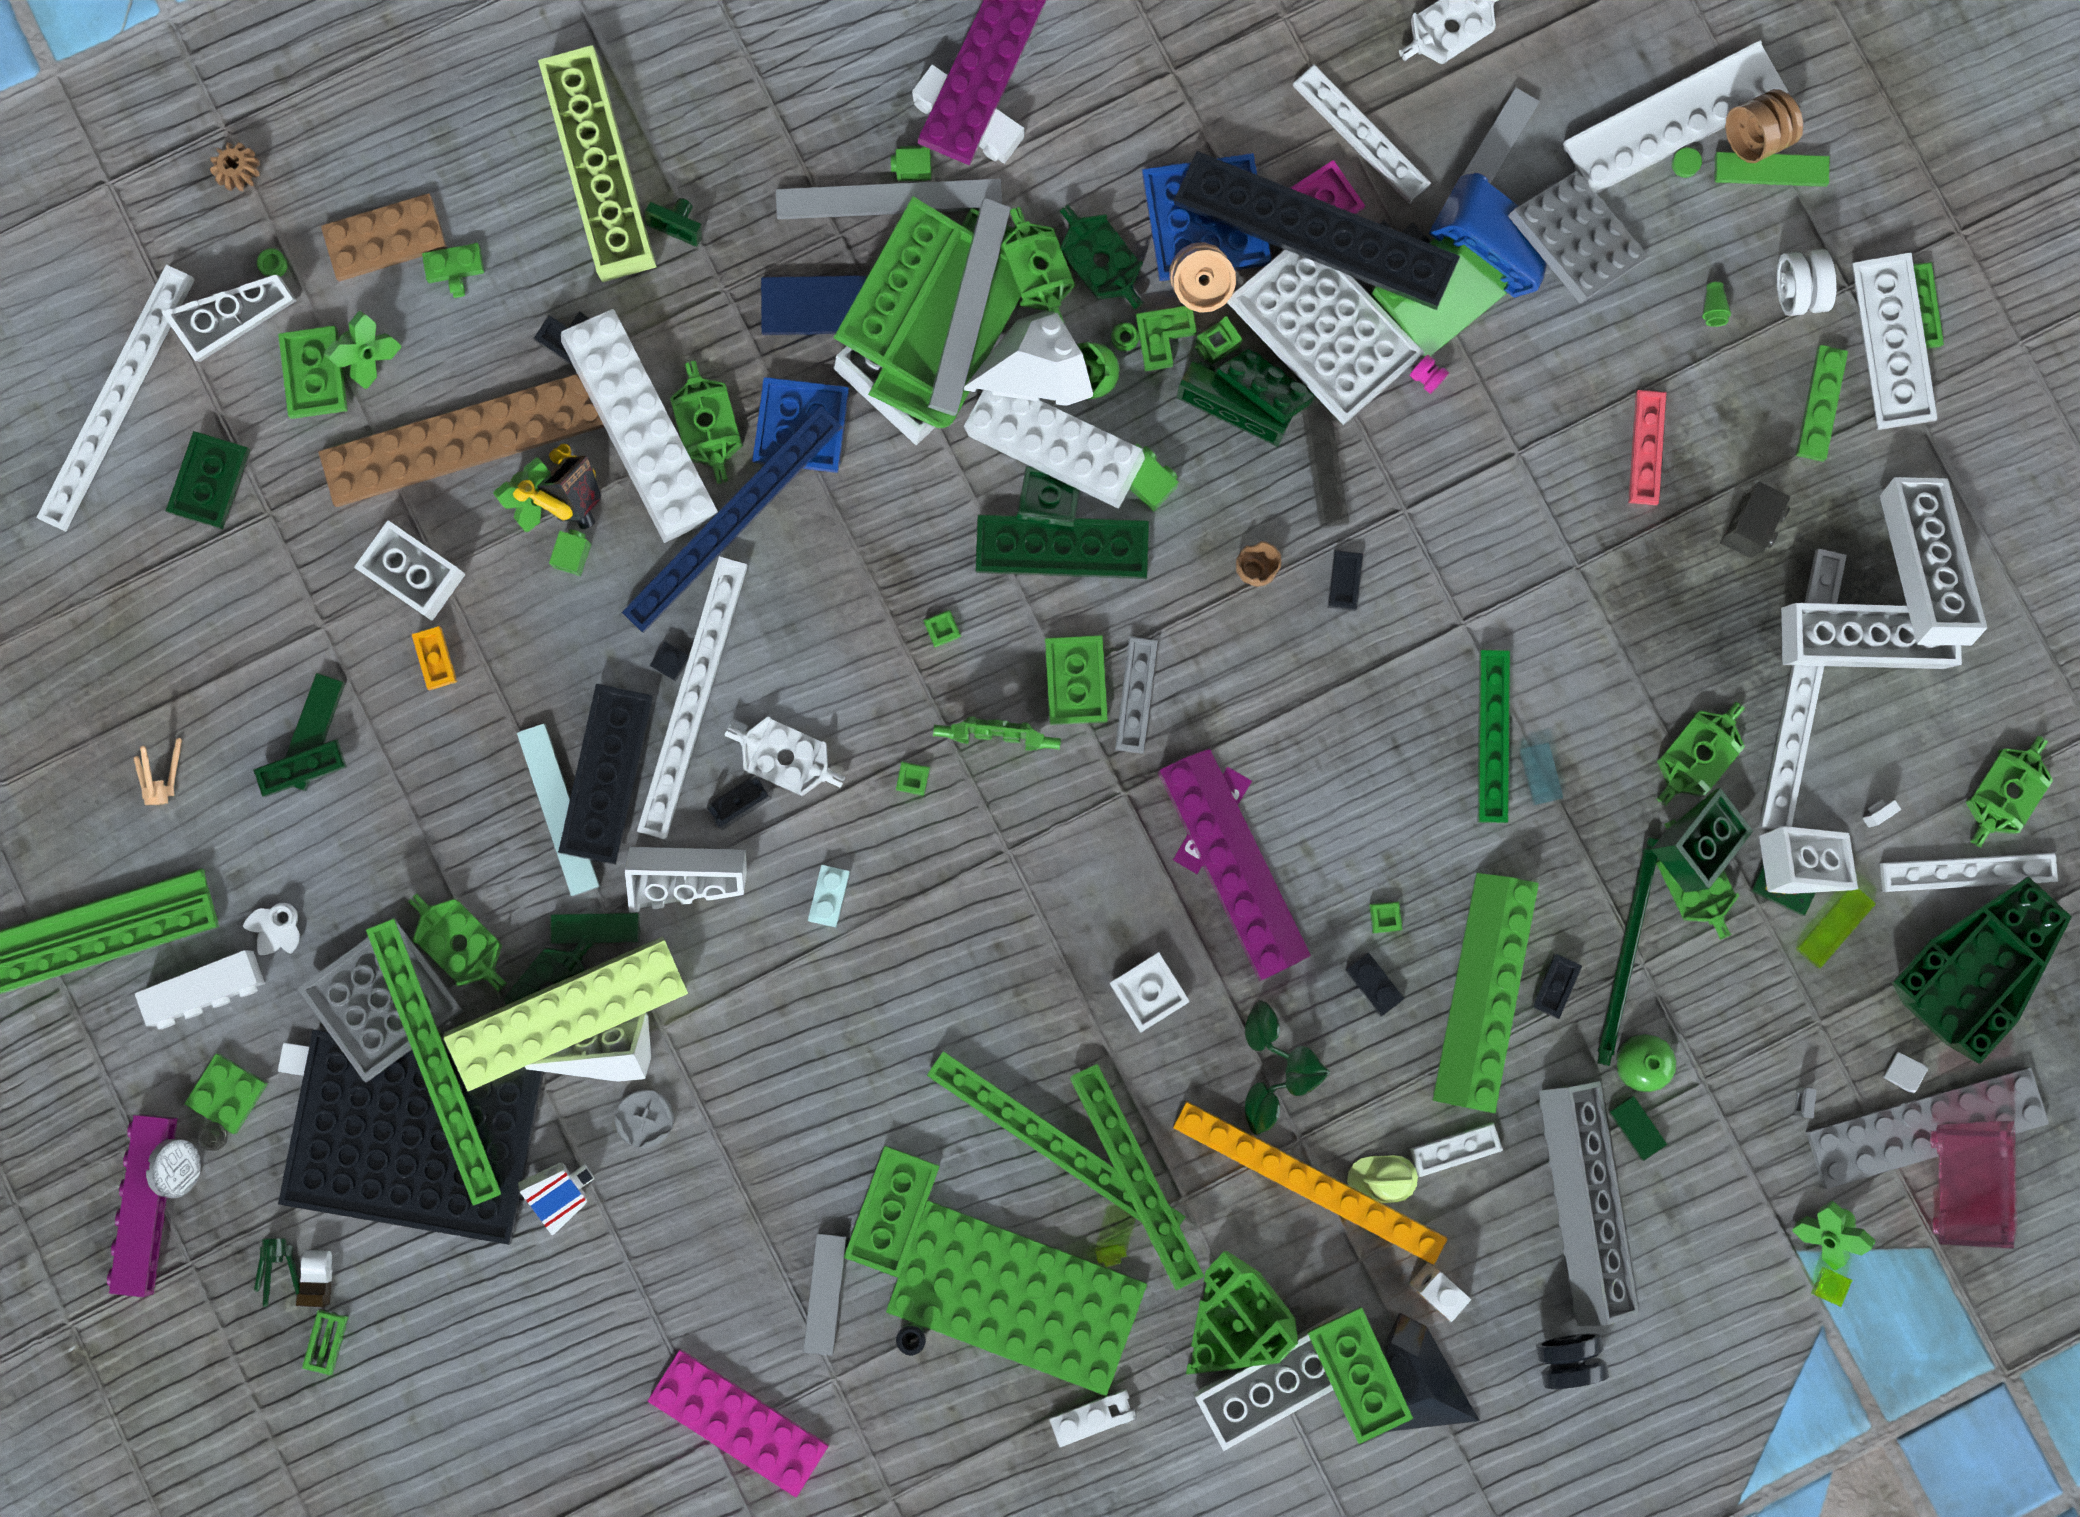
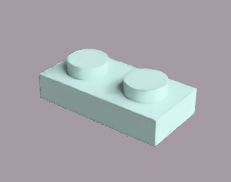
M821 865L808 917L809 922L837 928L850 871Z

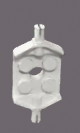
M1439 0L1419 14L1414 13L1411 18L1413 41L1408 46L1399 50L1400 56L1406 61L1414 54L1418 53L1420 55L1422 53L1432 60L1444 64L1494 31L1496 25L1493 6L1498 0ZM1454 21L1458 24L1459 30L1457 32H1449L1445 29L1444 23Z
M766 717L748 732H743L731 725L727 728L735 734L726 731L725 737L738 741L742 745L743 769L801 796L807 794L819 783H825V781L839 788L842 787L845 776L830 771L831 769L828 768L826 742L812 738L772 720L770 717ZM790 750L793 752L794 760L790 765L785 766L779 763L778 755L781 751Z

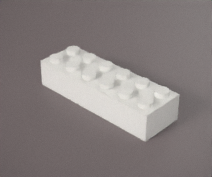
M983 390L964 425L969 437L1119 509L1145 460L1141 448L1040 400L1032 401L992 395L993 391Z
M1894 477L1880 495V500L1917 645H1972L1987 629V624L1948 478Z
M1795 603L1781 608L1783 665L1946 669L1962 665L1961 645H1917L1907 606Z
M1349 1308L1341 1310L1298 1334V1344L1280 1363L1237 1368L1193 1392L1223 1451L1333 1391L1307 1331L1350 1312Z

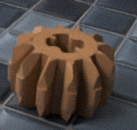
M227 142L226 150L224 151L221 148H217L216 151L219 156L210 157L211 162L214 164L210 168V172L216 176L215 181L220 186L225 185V188L229 191H233L235 187L239 191H244L245 183L254 186L251 178L260 176V172L255 169L260 166V161L254 158L255 152L251 148L246 149L239 142L235 147ZM237 164L238 167L234 170L232 167Z

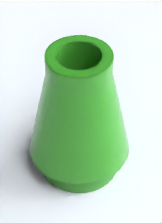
M1721 282L1709 283L1706 286L1707 292L1702 318L1705 320L1706 325L1711 327L1726 325L1729 322L1731 311L1725 295L1724 284Z

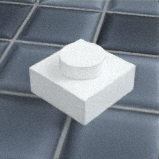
M1880 800L1868 808L1870 813L1862 819L1869 828L1878 826L1899 812L1901 808L1895 800L1886 803Z

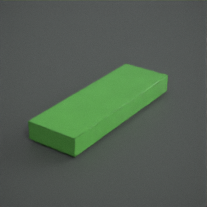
M1932 262L1913 264L1926 349L1941 347L1944 345Z

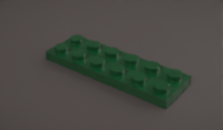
M978 515L975 572L987 574L1147 579L1149 521L1075 518L1073 528L1017 519V516Z

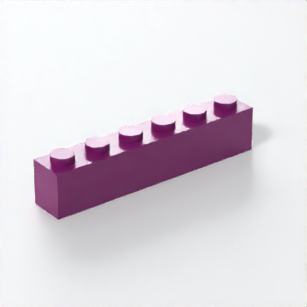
M140 1114L133 1115V1120L129 1122L127 1135L130 1138L129 1149L126 1150L123 1158V1165L126 1167L125 1179L121 1181L119 1187V1195L122 1197L121 1208L117 1210L115 1216V1225L118 1226L117 1237L111 1245V1255L114 1256L113 1266L109 1269L107 1275V1285L110 1286L109 1294L136 1297L154 1295L167 1197L156 1195L149 1187L146 1170H149L150 1162L148 1160L156 1146L165 1140L175 1139L178 1118Z

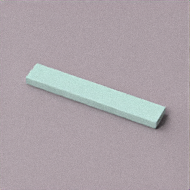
M546 724L518 732L517 735L571 896L600 887L591 860L558 853L570 795Z

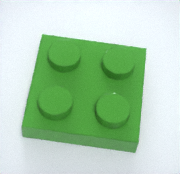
M215 1054L186 1100L185 1105L230 1133L237 1134L268 1083L221 1054Z

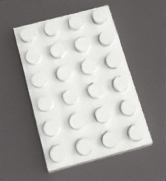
M1284 250L1234 292L1227 301L1235 312L1343 425L1425 353L1352 276L1288 250Z

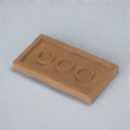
M430 193L321 226L333 270L339 282L422 257V253L447 249Z

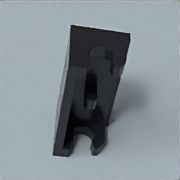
M754 775L708 804L707 809L714 817L718 827L724 830L771 800L758 777Z

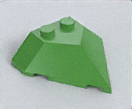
M1224 1251L1205 1272V1293L1203 1300H1200L1191 1344L1194 1347L1191 1363L1187 1365L1186 1375L1280 1363L1298 1344L1295 1317L1262 1274L1233 1254Z

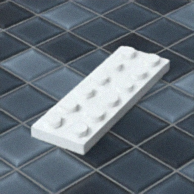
M1912 253L1852 263L1877 430L1936 421L1937 413Z

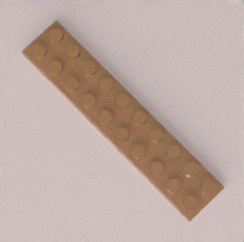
M578 374L318 451L333 505L340 507L600 429L604 425Z

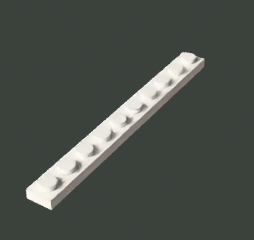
M168 265L165 266L36 518L65 532L67 531L171 328L162 311L182 306L195 281L192 276Z
M1823 549L1815 551L1805 603L1837 604L1847 555ZM1792 665L1759 824L1760 828L1775 830L1782 826L1792 827L1824 666Z
M719 556L637 829L639 833L664 840L667 839L748 565Z

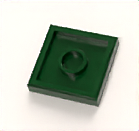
M1026 466L1017 519L1074 528L1080 490L1033 467Z

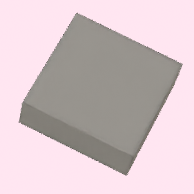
M1798 1087L1794 1110L1795 1116L1814 1119L1817 1089Z

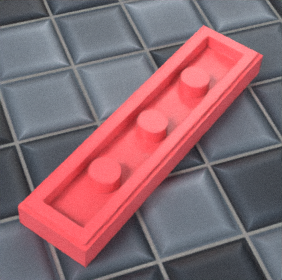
M1636 391L1628 503L1659 504L1666 392Z

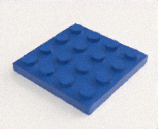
M1254 153L1217 158L1257 175ZM1191 162L1142 169L1159 281L1170 280L1169 269L1173 258L1182 248L1192 243L1205 242L1215 245L1225 253L1234 270L1266 266L1271 262L1268 242L1174 205V199Z

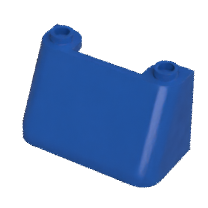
M1480 173L1466 174L1459 177L1429 234L1438 241H1442L1444 237H1450L1455 240L1453 245L1456 247L1465 245L1503 274L1500 280L1504 283L1508 282L1504 291L1514 298L1536 292L1543 282L1547 263L1508 217L1519 206L1488 183V179Z

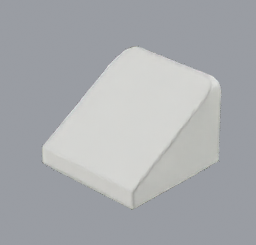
M1897 1052L1883 1078L1907 1092L1915 1093L1929 1067Z

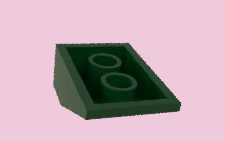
M1716 788L1668 828L1654 845L1652 851L1685 893L1706 890L1713 885L1752 834L1753 830L1723 790Z

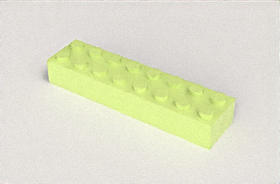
M593 45L538 60L599 278L602 282L656 268V262L599 58Z
M662 936L444 1032V1040L467 1091H470L688 994Z

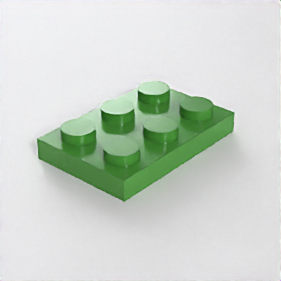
M335 326L278 334L288 417L296 419L348 411L343 369L335 365L324 355L325 351L334 341H339L338 329Z
M1103 636L1045 638L1050 725L1107 722Z

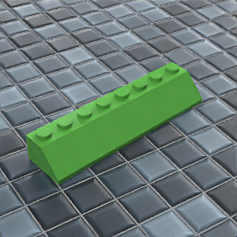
M1476 873L1432 1101L1494 1114L1496 1112L1539 883L1505 876Z

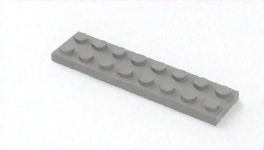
M2026 1067L1810 1130L1806 1134L1823 1188L1829 1189L2048 1125L2049 1122L2031 1067Z

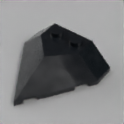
M1399 1313L1387 1337V1340L1390 1342L1384 1356L1413 1419L1387 1432L1480 1421L1427 1326Z

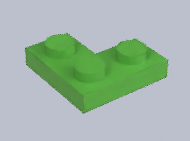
M1182 306L1136 314L1144 370L1151 371L1173 367L1169 339L1196 335L1193 310Z

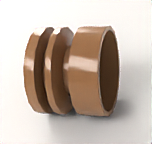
M1772 89L1753 100H1749L1731 109L1726 117L1725 129L1727 139L1738 157L1747 163H1757L1797 143L1803 133V119L1797 103L1788 93L1780 89Z

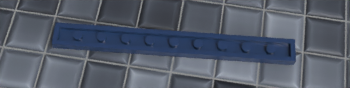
M821 406L621 613L644 633L843 427Z

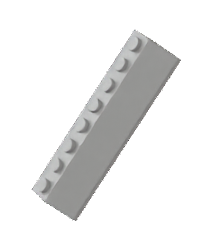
M1601 1081L1539 1090V1104L1543 1113L1544 1135L1548 1144L1549 1165L1552 1169L1554 1195L1557 1199L1559 1212L1558 1221L1562 1230L1563 1252L1567 1261L1568 1282L1571 1287L1573 1313L1576 1316L1577 1326L1610 1325L1637 1316L1639 1311Z

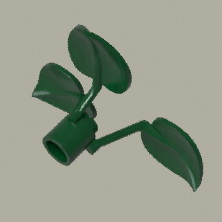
M1258 1000L1255 1003L1246 1021L1245 1037L1247 1043L1255 1051H1262L1267 1047L1268 1050L1288 1060L1285 1071L1286 1082L1272 1085L1269 1089L1265 1083L1258 1082L1252 1086L1247 1094L1245 1115L1247 1123L1255 1135L1271 1129L1279 1118L1280 1103L1278 1097L1273 1094L1276 1090L1287 1088L1292 1095L1303 1096L1319 1086L1330 1074V1071L1320 1062L1316 1054L1309 1047L1298 1046L1289 1054L1273 1046L1272 1042L1276 1041L1280 1034L1279 1021L1271 1006L1263 1000Z

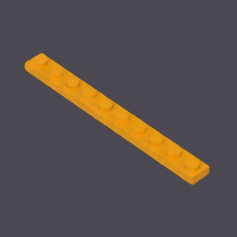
M1188 1101L1185 1102L1173 1125V1128L1433 1265L1448 1240L1446 1236Z

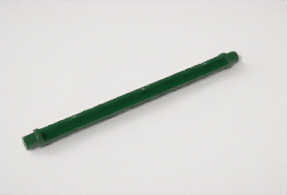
M1647 838L1646 846L1642 849L1643 854L1601 1042L1597 1050L1599 1052L1597 1064L1610 1066L1612 1055H1615L1614 1050L1658 858L1652 851V848L1658 842V839Z

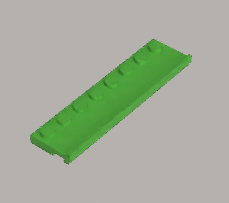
M201 868L0 930V994L219 927L204 873L205 870Z

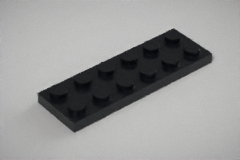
M600 684L595 685L558 850L559 854L612 865L617 864L653 695Z

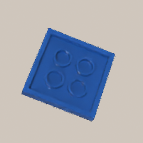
M764 377L753 462L766 464L822 406L843 428L803 469L838 473L849 387Z

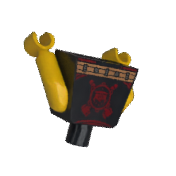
M560 444L549 453L551 461L558 465L537 486L539 492L535 491V486L530 480H523L519 483V488L513 492V496L516 500L522 502L530 497L534 500L533 503L555 515L558 520H576L580 529H587L595 524L591 510L601 500V494L596 481V472L592 468L588 456L570 455L572 452L570 446Z

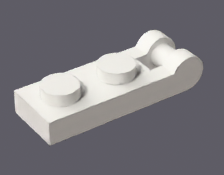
M1127 1389L1050 1417L1049 1420L1059 1447L1136 1419V1413L1134 1409L1130 1408L1128 1403L1130 1397ZM1116 1404L1119 1414L1111 1416L1108 1406Z

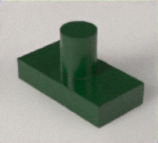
M679 198L672 211L649 202L645 209L647 226L695 247L699 245L702 239V224L687 218L693 209V205L688 200Z

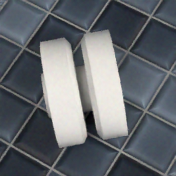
M1826 249L1809 250L1804 256L1800 252L1783 253L1777 265L1776 276L1778 298L1785 315H1804L1808 309L1813 313L1829 312L1833 308L1836 297V274L1829 252Z

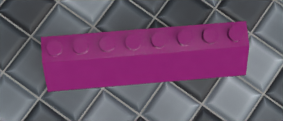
M1210 748L1159 770L1158 775L1258 981H1262L1310 957L1311 954Z

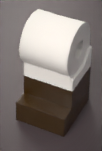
M304 1251L301 1261V1280L299 1294L296 1297V1306L325 1307L330 1305L332 1283L331 1251Z

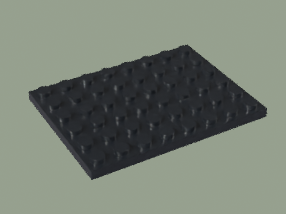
M312 1030L278 1205L510 1245L512 1243L521 1196L518 1183L524 1180L544 1071L529 1070L524 1066L467 1091L451 1053H447L502 1193L499 1196L473 1206L413 1050L411 1049L371 1080L365 1082L329 1032Z

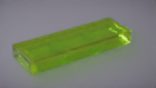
M1859 888L1846 890L1796 950L1817 969H1821L1876 903Z

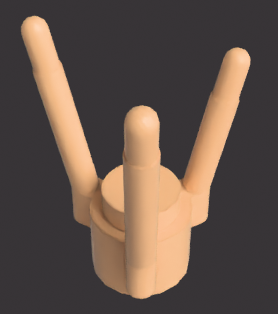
M177 738L175 742L167 786H164L163 780L152 781L145 746L140 747L143 767L139 756L134 757L142 789V799H144L145 805L168 804V796H175L174 782L180 755L181 738Z

